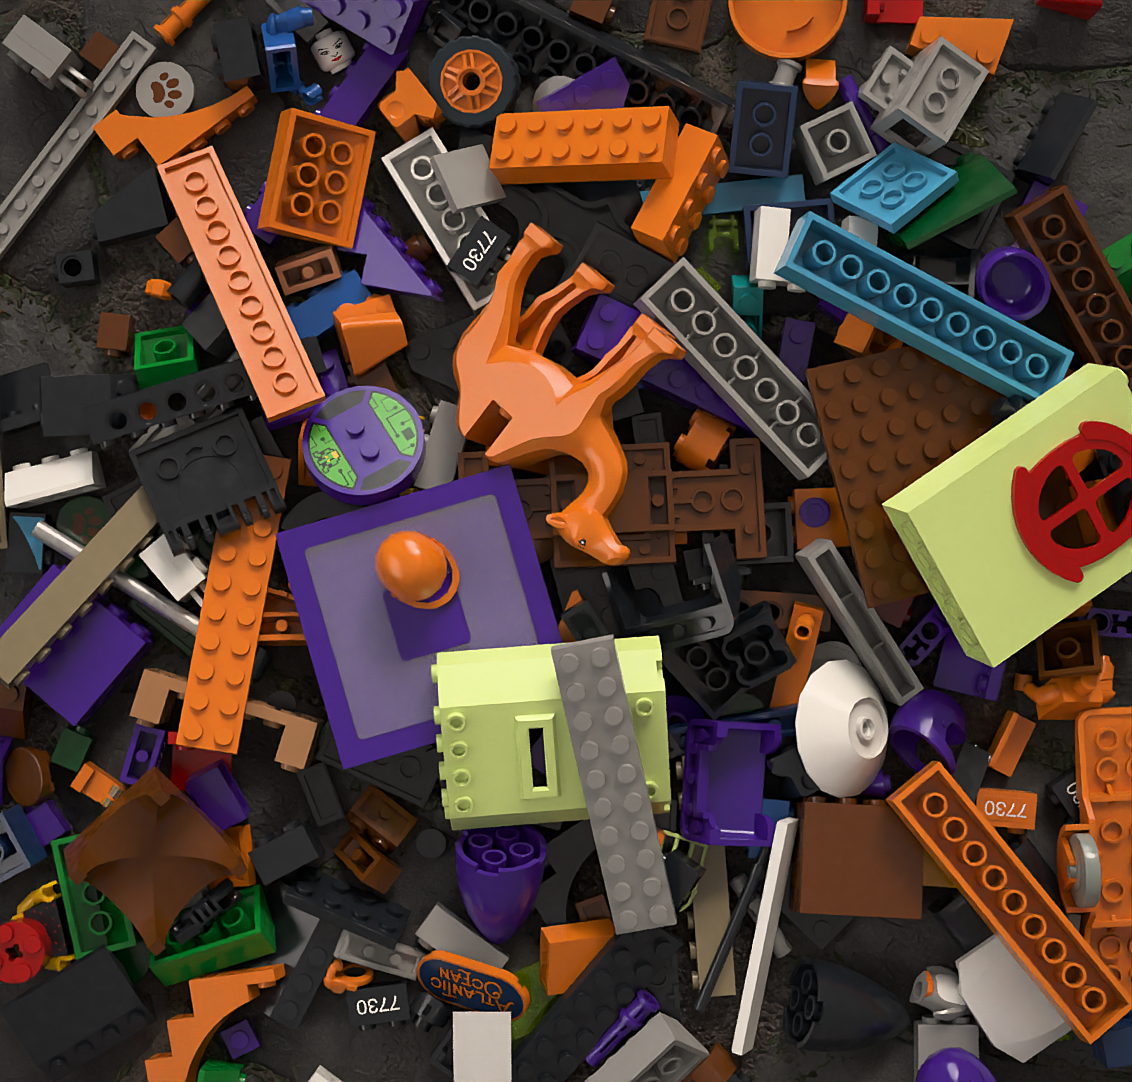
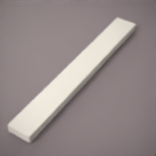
M787 817L777 822L731 1049L732 1053L741 1056L752 1050L799 822V819Z

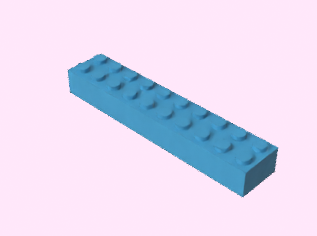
M811 211L797 220L774 271V274L1008 398L1013 395H1019L1028 403L1032 402L1063 381L1074 355V352Z

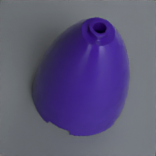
M528 824L522 827L513 825L463 829V835L455 842L456 873L463 903L477 930L486 940L494 944H502L508 941L521 928L536 902L542 884L547 844L543 835Z

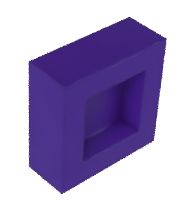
M249 1017L220 1032L233 1059L261 1045Z

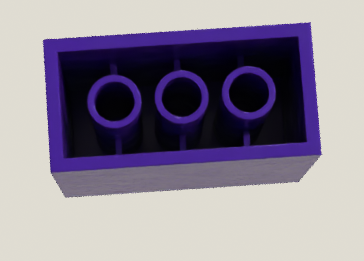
M53 564L0 626V638L68 565ZM99 593L91 601L94 605L83 618L77 616L70 624L73 628L69 634L61 641L58 638L50 646L52 649L51 653L42 663L39 664L36 661L28 670L31 674L24 682L27 687L73 726L87 724L156 643L151 638L153 632L140 622L138 624L132 622L128 618L130 613L118 603L114 605L105 599L108 596L107 593L104 595Z

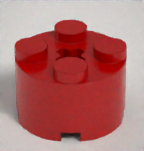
M21 917L0 925V981L11 984L26 982L48 965L53 952V944L46 928L37 920ZM16 945L20 946L19 951L23 953L20 956L16 954L14 949Z

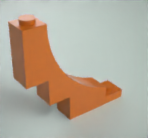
M284 963L204 974L189 980L194 1012L178 1014L167 1020L172 1052L157 1053L145 1060L148 1082H196L202 1056L214 1033L235 1010L260 996L259 988L275 986L276 980L286 975Z

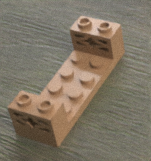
M158 668L144 669L129 716L136 717L137 724L150 728L169 722L176 698L184 700L188 678ZM248 697L244 719L251 720V718L259 717L264 719L262 724L276 729H280V727L285 725L274 760L281 763L280 768L298 773V770L301 771L309 767L324 720L299 712L284 709L279 711L275 709L276 707L267 704V702Z

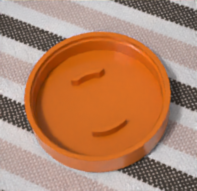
M728 0L731 22L736 34L752 52L775 62L778 59H790L798 62L817 55L832 43L844 23L848 0Z

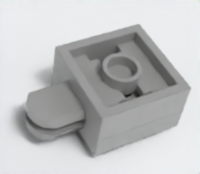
M26 15L21 17L2 42L9 50L6 55L24 71L34 75L40 83L51 91L54 87L61 92L69 88L79 97L85 99L87 93L74 84L72 80L75 78L90 90L95 86L89 79L79 73L84 64L75 53Z

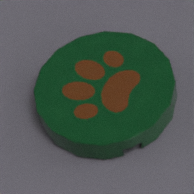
M91 496L76 497L67 502L59 511L56 529L85 547L110 521L112 516L103 500Z

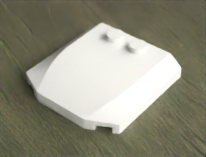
M995 934L956 960L960 983L958 984L959 995L994 1047L1024 1063L1072 1030Z

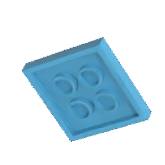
M894 142L830 192L833 203L894 234L959 182L957 171Z

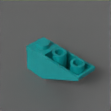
M731 275L730 307L762 340L764 289L758 288L756 283H749L750 275Z

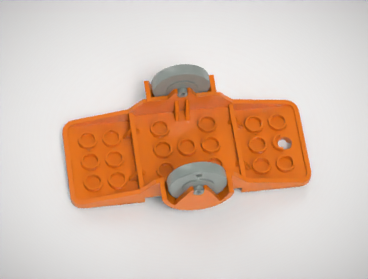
M1132 706L1090 708L1082 710L1075 720L1076 799L1079 800L1080 824L1063 825L1060 829L1056 855L1058 885L1066 913H1081L1079 933L1132 997Z

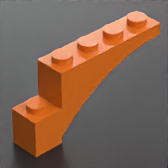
M246 86L232 96L212 106L185 114L164 117H139L122 115L115 110L93 126V129L118 161H121L123 158L125 160L132 158L138 153V147L143 144L155 162L161 165L183 157L191 151L196 152L203 149L208 143L207 140L214 134L221 135L231 127L230 122L239 116L242 118L250 114L255 109L254 105L258 100L249 87Z

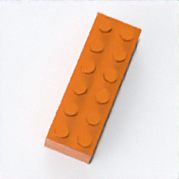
M669 106L504 113L496 118L489 169L501 184L673 179L679 122Z

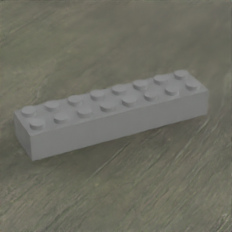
M684 257L675 263L634 303L641 313L654 319L676 338L674 341L687 351L684 359L798 480L808 478L828 459L810 392Z

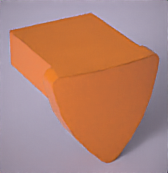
M806 59L805 79H803L804 95L814 109L819 110L831 101L839 88V82L836 80L835 60Z

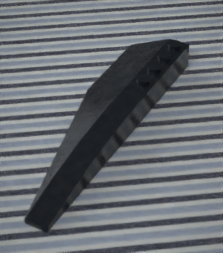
M439 0L444 4L443 7L466 23L467 28L474 34H478L482 38H488L503 46L513 56L514 62L518 65L519 73L527 76L535 83L537 89L542 82L553 76L558 75L577 79L615 57L629 82V89L623 108L669 106L679 122L678 137L686 123L718 135L735 102V99L541 0Z

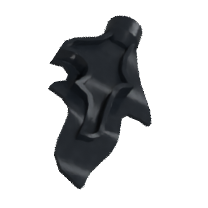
M463 126L460 132L458 150L483 144L490 159L494 136ZM636 180L501 184L506 198L502 202H498V204L508 210L518 220L520 234L515 247L524 237V231L531 222L544 229L563 246L560 253L554 255L563 260L565 268L563 276L556 286L570 278L568 274L597 221L639 243L631 229L643 205ZM683 254L682 256H679L676 261L677 263L680 259L684 257L690 264H692L693 259Z

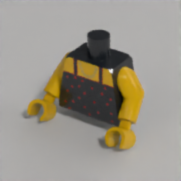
M54 880L39 889L31 891L17 906V914L12 916L11 920L27 917L37 920L44 925L53 944L52 956L45 969L60 971L69 966L71 960L76 959L75 954L68 955L74 951L62 893L56 894L53 891V885L57 884V881ZM16 945V946H17V950H18V954H19V956H20V955H22L23 953L19 951V947H20V946H19V945Z

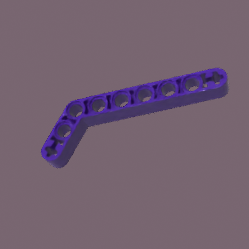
M936 601L897 643L904 656L906 654L903 651L904 647L911 648L917 641L925 644L924 648L917 645L913 649V659L906 658L910 667L921 663L951 629ZM1090 608L1085 616L1073 618V622L1090 620L1093 615L1098 614L1102 618V626L1099 629L1101 636L1132 638V626L1127 629L1124 627H1112L1113 621L1131 622L1132 625L1131 611ZM928 622L935 627V634L931 639L924 638L921 632L923 625Z

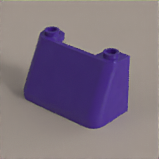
M696 718L689 722L686 732L680 830L683 838L706 845L772 847L775 824L770 816L762 814L766 754H774L781 745V725Z

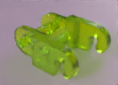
M713 215L712 220H709V225H712V229H709L708 232L709 253H713V239L721 236H730L733 239L734 253H738V229H734V225H737L734 215H731L730 219H716V216ZM716 226H730V232H716Z

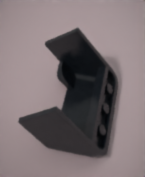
M727 533L704 544L713 572L711 585L714 594L663 607L661 598L655 590L651 588L635 590L627 566H615L602 573L622 637L659 636L662 652L723 636L734 630L739 618L742 580Z

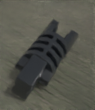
M225 878L209 891L205 898H201L191 906L190 910H186L180 919L169 929L181 945L205 931V927L211 926L219 919L220 915L223 916L243 898L240 891H232L233 882L229 878Z

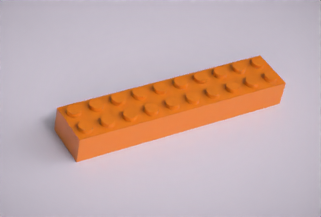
M931 761L885 799L1080 1040L1091 1045L1132 1010V997L940 761Z

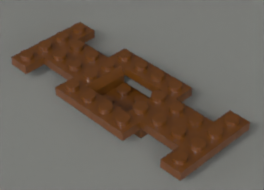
M729 439L730 469L672 472L669 442L620 444L627 460L628 475L624 491L608 515V520L614 533H644L616 535L621 544L630 549L629 559L617 566L676 563L675 533L734 530L736 560L766 559L767 544L760 439ZM487 451L459 452V479L489 471V460L485 457ZM557 455L549 458L550 478L515 480L532 540H553L554 569L614 567L568 544L558 533L557 529L546 521L548 514L562 512L586 488L588 471L581 461L571 455Z

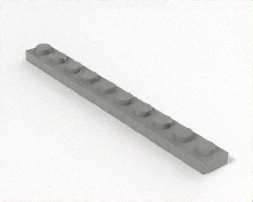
M134 31L129 34L93 82L95 86L92 90H87L85 99H80L1 204L0 260L95 136L96 131L93 129V126L113 112L158 52L156 47Z

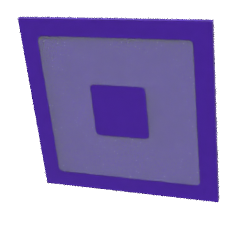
M510 464L275 534L343 770L437 742L436 734H442L441 725H435L434 706H439L438 683H432L431 665L437 664V653L563 643ZM403 530L416 531L435 538L438 542L442 543L454 557L459 569L460 581L455 595L446 604L434 609L415 608L391 596V592L378 579L375 570V555L380 544L387 537ZM447 558V575L441 589L430 598L416 602L429 603L436 601L448 592L452 583V568Z

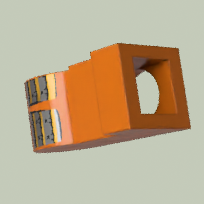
M91 761L83 765L70 787L78 792H82L96 802H100L106 808L110 807L129 789Z

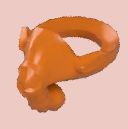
M337 958L328 968L323 981L324 985L333 993L342 994L346 989L355 992L357 987L364 986L373 980L374 971L372 968L352 962L343 964L342 960ZM359 967L366 970V973L362 976L350 977L345 975L344 971L348 968Z

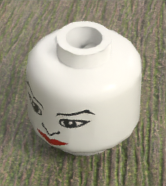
M330 27L315 35L317 41L311 46V52L322 71H330L333 75L350 65L351 59L355 56V51L344 31L333 32Z

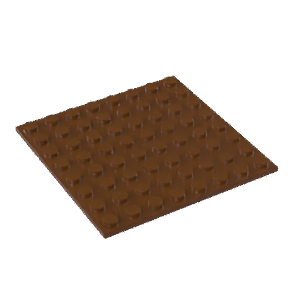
M1024 320L1016 321L1025 326ZM905 346L805 370L867 609L929 593L928 586L882 504L993 428L992 422L994 415L991 414L992 405L1000 397L1008 399V397L912 346ZM1061 466L1054 468L1041 490L1038 511L1042 520L1047 519L1073 501L1066 474ZM1076 513L1051 531V538L1060 546L1075 549L1085 548Z

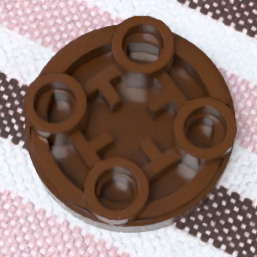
M32 746L19 747L14 749L7 758L5 766L6 784L12 798L21 806L39 805L46 798L52 797L54 794V784L51 781L49 770L50 756L46 750H38Z

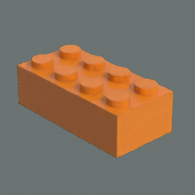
M685 124L677 139L673 179H656L631 226L639 244L676 263L679 256L685 253L690 234L699 227L706 204L712 202L719 179L724 178L728 171L729 160L718 135L693 125Z

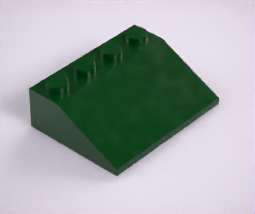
M968 152L956 158L957 163L948 167L957 171L959 182L894 234L880 226L878 228L885 241L909 250L1015 195L1017 190L984 155Z

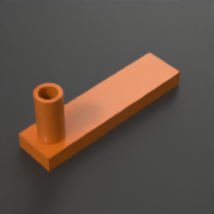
M795 601L786 642L797 661L789 670L777 675L769 708L799 703L800 694L807 683L825 608Z

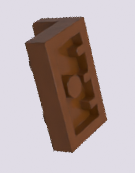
M370 784L345 817L349 821V826L354 831L360 834L364 833L372 839V844L382 852L387 851L389 854L394 852L418 821L372 784Z

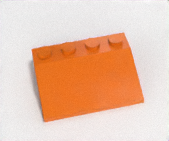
M295 108L282 111L280 113L257 229L287 237L352 249L376 132Z

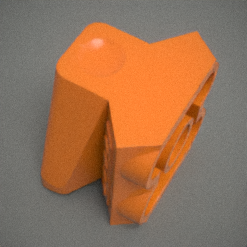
M406 68L404 71H396V91L385 95L377 102V108L404 143L421 134L420 124L425 127L439 129L441 123L446 120L441 115L443 111L409 68Z
M373 294L362 303L356 305L345 303L332 312L343 357L346 364H352L355 376L363 374L408 345L402 320L395 311L390 294L384 296Z

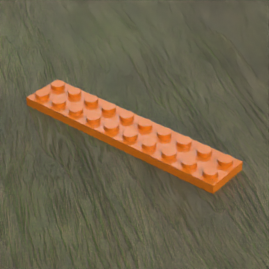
M213 146L158 165L157 170L268 422H273L326 401L323 389Z
M263 455L281 496L285 500L292 461L291 459ZM266 494L262 496L271 517L264 519L259 513L256 500L252 499L245 502L253 518L252 525L246 526L238 506L232 509L241 530L222 538L216 530L176 739L177 746L232 755L238 754L277 544L275 534L279 533L282 512L275 515Z

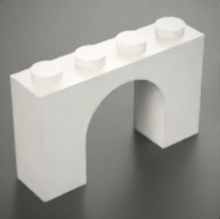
M761 206L754 211L749 283L758 284L760 289L773 290L776 289V286H786L789 292H805L801 287L774 274L789 240L791 209ZM848 216L842 220L841 228L877 247L878 225L859 216Z

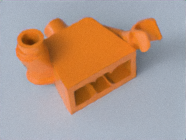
M1103 655L1102 673L1054 678L1041 687L1032 682L1033 675L1015 673L1013 689L1024 691V694L1036 703L1038 720H1076L1077 715L1082 710L1100 708L1102 704L1114 698L1116 694L1113 691L1112 683L1114 679V666L1110 662V657Z

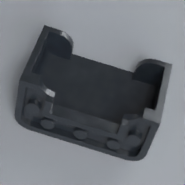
M1023 834L1014 835L1007 841L1010 849L1059 907L1063 903L1059 891L1058 877L1027 836ZM959 890L951 891L947 894L951 898L950 900L948 898L943 901L936 899L927 909L960 950L966 954L994 935V933Z

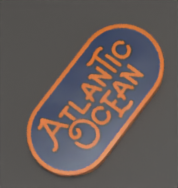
M442 950L431 951L429 955L426 954L417 966V976L424 989L435 998L474 1012H511V1021H516L523 1017L530 1005V994L525 985L522 988L518 983L519 979L504 969Z

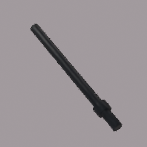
M761 846L755 862L751 861L747 870L749 876L693 1006L698 1011L704 1012L759 881L764 879L768 869L766 865L770 858L772 847Z

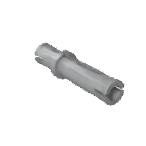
M741 873L728 882L738 897H740L747 881L746 874ZM756 891L747 910L755 925L757 924L762 895L757 894ZM777 926L773 952L778 959L793 949L779 926Z

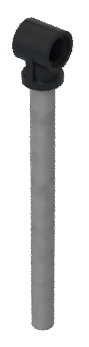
M42 520L38 522L31 533V536L70 560H73L84 548V546ZM119 571L112 578L114 587L196 636L200 619L198 616L126 572L122 573ZM257 646L252 679L256 682L261 680L275 658L259 646Z

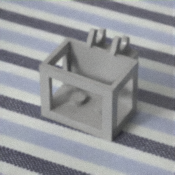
M942 36L912 57L911 60L890 45L885 49L881 58L872 66L874 72L870 79L860 86L858 97L868 103L872 110L879 111L870 127L871 130L891 144L896 142L926 157L948 142L989 70ZM904 119L923 132L926 137L920 145L914 147L889 128Z

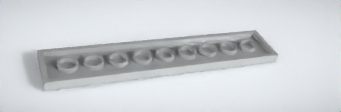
M614 635L551 646V655L616 935L677 924V917Z

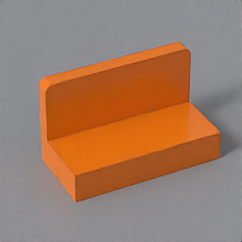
M1007 710L987 751L991 753L988 767L1011 777L1036 723L1020 716L1014 711Z

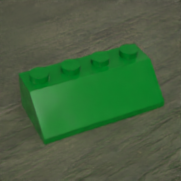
M80 834L52 840L51 846L76 960H79L103 944L111 952L136 946L137 942L133 924L127 916L93 885L85 881L77 885L68 877L63 850Z
M260 884L239 890L243 898L223 916L220 915L219 919L211 926L205 927V931L196 937H192L181 945L171 932L168 931L165 949L157 956L149 950V968L165 987L276 952L275 926ZM192 907L181 910L178 916L175 918L174 922L172 923L171 927L180 919V917L184 914L186 910H190Z

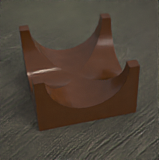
M154 765L63 850L68 877L77 885L85 881L106 895L132 922L144 939L147 948L155 956L165 949L166 936L175 918L200 890L222 876L234 875L239 879L247 872L237 843Z

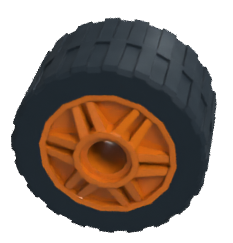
M472 35V37L462 36L454 41H449L442 49L438 50L437 55L430 63V70L427 73L428 93L443 111L441 115L456 125L470 128H483L495 125L497 116L509 113L511 110L513 111L516 101L520 96L521 77L518 65L514 62L513 56L503 46L488 38ZM474 75H478L480 84L478 88L471 90L469 81Z

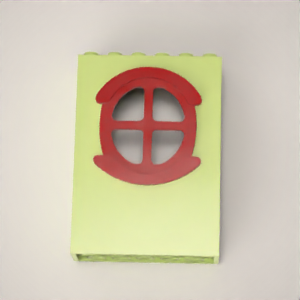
M1087 363L882 504L966 656L993 668L1132 571V499L1125 518L1113 532H1110L1096 506L1098 497L1124 479L1129 478L1132 484V393L1128 387L1129 380L1121 369ZM1088 449H1102L1116 455L1121 462L1120 468L1088 489L1073 463V456L1077 452ZM1061 466L1076 493V497L1056 513L1042 520L1038 511L1041 490L1054 468ZM1084 509L1098 534V542L1089 547L1076 549L1063 547L1055 543L1051 538V531L1069 517Z

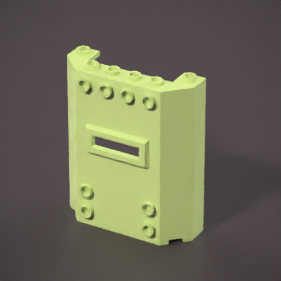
M659 636L614 639L653 814L670 813L671 788L666 691L662 673V652ZM565 643L437 653V664L431 665L432 683H438L439 706H434L435 725H441L442 734H436L437 752L444 753V761L439 762L440 780H446L447 785L446 789H441L442 805L445 811V819H450L452 830L590 819L551 655V646ZM543 728L547 786L533 787L529 729Z

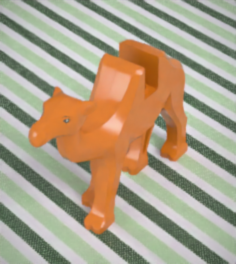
M531 222L524 231V237L518 242L509 260L497 273L495 289L490 301L463 332L453 354V373L459 391L456 424L464 438L490 447L485 453L486 458L503 466L510 464L513 469L521 470L561 454L571 455L581 461L588 471L586 488L562 512L548 514L546 521L557 529L561 537L574 548L593 556L609 566H617L629 559L630 549L619 541L608 520V515L624 491L628 467L623 449L614 431L612 406L617 400L633 389L647 371L661 360H682L687 351L674 341L676 338L658 322L641 313L618 345L605 354L591 371L578 378L562 365L543 357L542 354L549 338L563 315L590 295L599 293L610 294L615 286L593 267L582 262L573 276L554 289L538 296L525 314L520 316L524 287L529 275L541 258L549 255H558L563 249V246L544 229Z

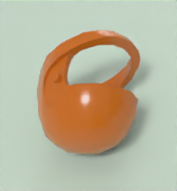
M404 530L393 533L380 544L375 555V570L378 579L391 592V596L415 608L434 609L446 604L457 591L460 573L454 557L442 543L424 533ZM447 558L452 568V583L448 592L436 601L429 603L416 602L430 598L441 589L447 575Z

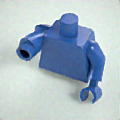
M299 5L282 14L274 15V13H271L267 22L261 25L271 93L291 91L296 95L301 94L305 103L312 106L323 99L320 95L322 89L316 83L306 88L305 83L300 80L293 31L313 26L314 21L311 7L304 8Z

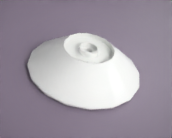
M847 659L826 662L811 674L800 694L795 719L797 749L806 773L816 785L826 793L838 798L859 795L871 785L885 761L889 739L887 708L879 688L865 668Z

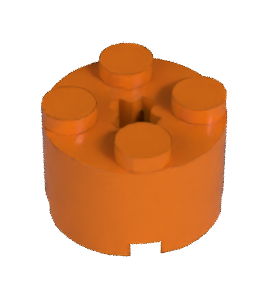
M697 408L689 421V433L687 436L683 433L681 434L673 448L675 449L673 456L676 457V462L692 471L713 470L728 446L726 442L728 437H733L736 427Z

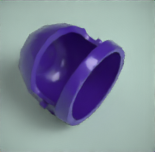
M1013 246L998 247L987 253L977 268L975 278L977 292L984 305L1014 321L1030 319L1040 313L1048 302L1051 290L1049 273L1041 260L1025 249Z
M935 689L921 690L896 710L888 730L889 741L895 753L903 762L918 773L926 766L916 755L917 743L921 738H924L942 756L947 765V771L952 776L956 771V762L948 745H959L966 740L967 723L965 713L960 704L948 694Z
M948 1047L928 1056L918 1070L915 1082H997V1079L990 1069L973 1053L961 1047Z

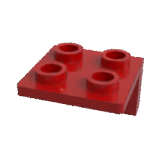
M923 0L863 1V23L915 25L919 17H923Z
M178 730L168 732V744H173L171 782L179 790L186 791V782L192 773L222 758L232 774V754L177 746Z

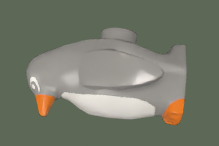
M942 966L927 967V971H923L916 978L910 995L911 1003H916L934 1012L933 1016L936 1019L944 1021L955 1020L961 1016L972 1014L959 995V975L951 969Z

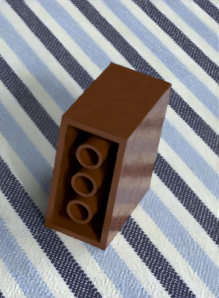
M805 796L803 797V802H794V818L799 819L792 852L790 911L810 914L922 919L924 847L891 807L886 806V800L868 799L862 800V805H856L857 799L832 798V803H826L827 797Z

